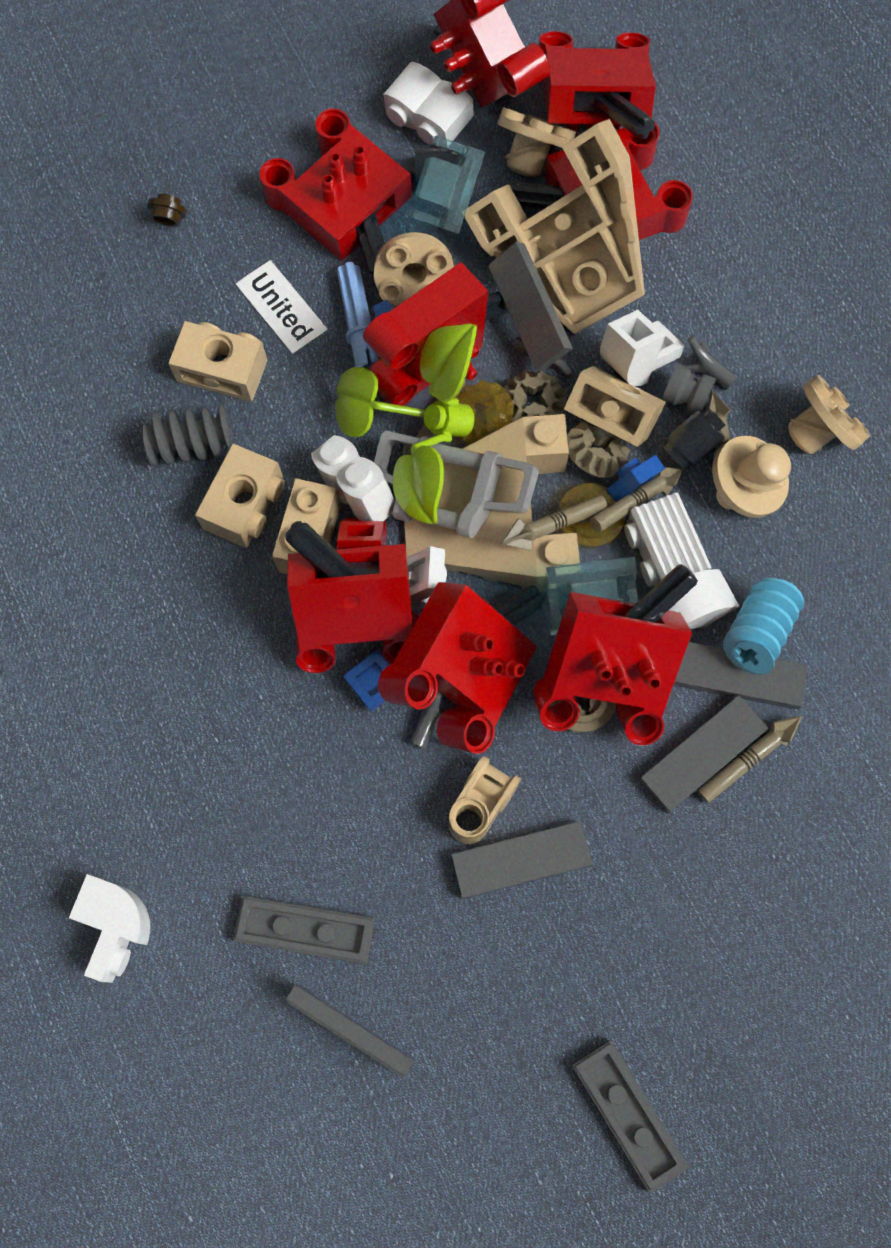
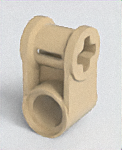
M483 756L473 769L464 785L463 791L449 813V830L451 835L463 844L477 843L486 835L499 812L504 810L522 780L516 775L511 778L489 764L490 759L486 756ZM465 811H472L480 817L481 825L474 831H465L458 826L456 822L457 817Z

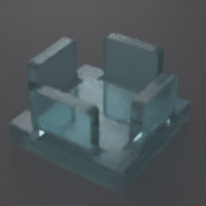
M436 135L433 138L432 145L459 154L458 163L455 165L436 157L426 158L415 195L441 205L443 210L441 216L436 217L411 208L409 216L459 234L485 152Z
M635 557L546 567L542 593L545 596L543 605L544 610L547 612L550 635H557L561 623L559 608L565 609L570 592L636 604L638 596L635 584L637 576Z

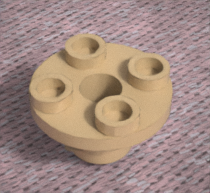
M505 107L502 108L497 123L506 129L516 132L510 153L505 158H508L507 166L513 172L525 177H538L542 174L543 170H546L545 162L551 144L562 147L573 140L576 135L575 131L558 125L553 126L542 118L530 114L525 116L523 113Z
M418 232L404 233L390 239L378 252L374 263V280L383 301L388 300L397 307L453 268L454 263L447 247L437 238Z
M820 375L811 378L803 384L804 392L812 406L795 419H790L791 422L788 425V431L792 440L802 451L808 454H814L818 450L821 451L822 447L836 436L847 447L856 450L870 437L865 426L856 417L851 419L845 411L850 404L838 388L833 387L831 389Z
M752 436L735 437L718 448L714 453L712 474L717 489L716 498L719 504L727 510L733 509L737 513L751 518L764 517L779 509L786 500L789 490L788 475L791 471V461L786 451L776 444L766 443Z

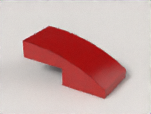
M345 518V521L340 522L337 548L350 549L385 546L387 519L384 521H360L358 518Z

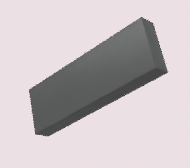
M515 242L488 266L535 370L544 371L573 348L525 243Z
M689 642L674 685L731 697L739 695L742 699L799 710L802 707L808 665L776 659L775 665L769 673L756 675L743 671L734 665L726 656L723 648Z
M738 695L643 775L639 781L669 814L761 736L768 727Z
M581 821L451 854L462 900L593 865Z
M242 896L233 941L368 965L376 919Z
M294 985L286 998L288 1004L401 1077L406 1076L413 1066L414 1058L304 987Z
M611 1040L571 1065L650 1194L690 1168Z

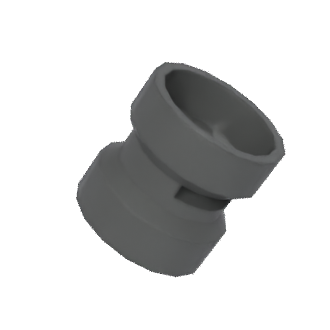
M678 363L669 380L662 400L672 406L685 403L689 413L696 407L703 411L716 378L703 374L697 379L695 374L691 373L689 367Z

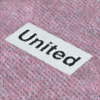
M271 260L235 283L292 354L328 330Z

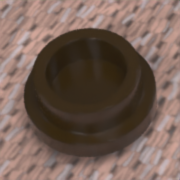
M160 193L157 198L148 199L147 207L150 209L149 218L151 220L172 227L180 226L181 219L186 217L187 210L180 205V199L169 194Z

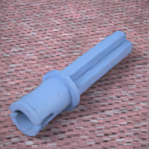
M346 262L345 265L339 266L337 269L348 326L346 341L352 346L355 367L364 368L367 365V369H370L379 359L378 355L363 339V333L371 323L361 271L358 265H354L353 262Z

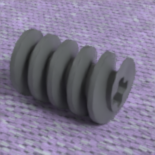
M223 404L218 405L217 415L214 418L211 417L205 406L202 407L200 419L195 420L190 408L185 410L183 421L179 422L174 411L171 410L168 414L167 423H162L159 415L155 412L152 413L151 424L143 425V441L147 459L151 466L158 465L161 456L167 464H173L176 460L177 452L182 461L189 462L192 459L193 450L200 460H206L210 448L216 458H222L226 445L230 450L232 444H234L231 421Z

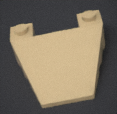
M610 119L594 125L562 146L582 186L531 218H527L509 184L494 190L462 211L479 244L491 257H499L515 242L525 243L560 321L573 334L578 333L645 294L630 156Z
M565 414L522 417L463 449L482 454L486 451L501 453L503 458L522 461L536 466L539 471L538 474L565 472L569 454ZM443 462L444 481L438 508L462 513L471 501L479 470ZM502 467L493 502H516L520 494L524 472ZM531 503L528 511L524 514L490 511L484 524L472 539L460 536L457 530L414 519H411L409 522L404 521L407 557L429 546L444 549V566L449 572L459 574L460 571L481 576L486 581L495 583L501 581L522 586V589L534 585L538 588L539 592L577 589L581 575L577 533L542 536L532 540L531 551L501 544L518 518L525 524L532 522Z

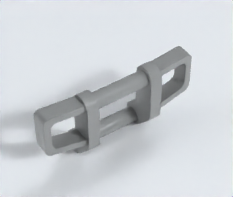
M384 431L379 440L374 463L381 469L386 481L393 484V476L388 473L387 467L395 443L412 446L431 437L423 436L416 438ZM439 443L431 446L441 455L443 462L479 470L471 501L463 512L457 513L437 508L438 524L434 525L457 530L458 535L472 539L484 524L490 511L524 514L528 511L539 472L536 466L522 461L503 458L501 453L486 451L482 454ZM502 467L524 472L518 500L514 503L493 502ZM395 500L393 508L394 518L405 522L414 519Z

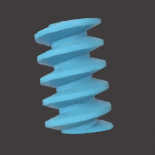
M766 578L756 582L749 591V595L723 640L726 656L741 670L751 674L764 675L773 669L775 660L781 653V648L787 642V636L793 630V624L798 620L799 613L804 608V598L794 584L782 579Z

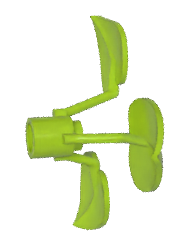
M462 324L440 327L434 330L426 339L421 353L420 371L422 378L431 383L429 394L440 400L429 405L426 410L374 401L378 391V379L367 368L353 367L342 374L337 385L336 419L341 431L347 436L361 437L370 429L373 421V409L424 417L425 426L432 433L437 434V436L413 444L411 455L399 457L393 473V491L400 507L409 516L424 523L438 524L437 508L444 481L443 460L437 450L431 446L441 442H451L452 436L466 437L474 426V412L472 408L467 404L459 403V400L455 397L462 388L468 371L477 325Z

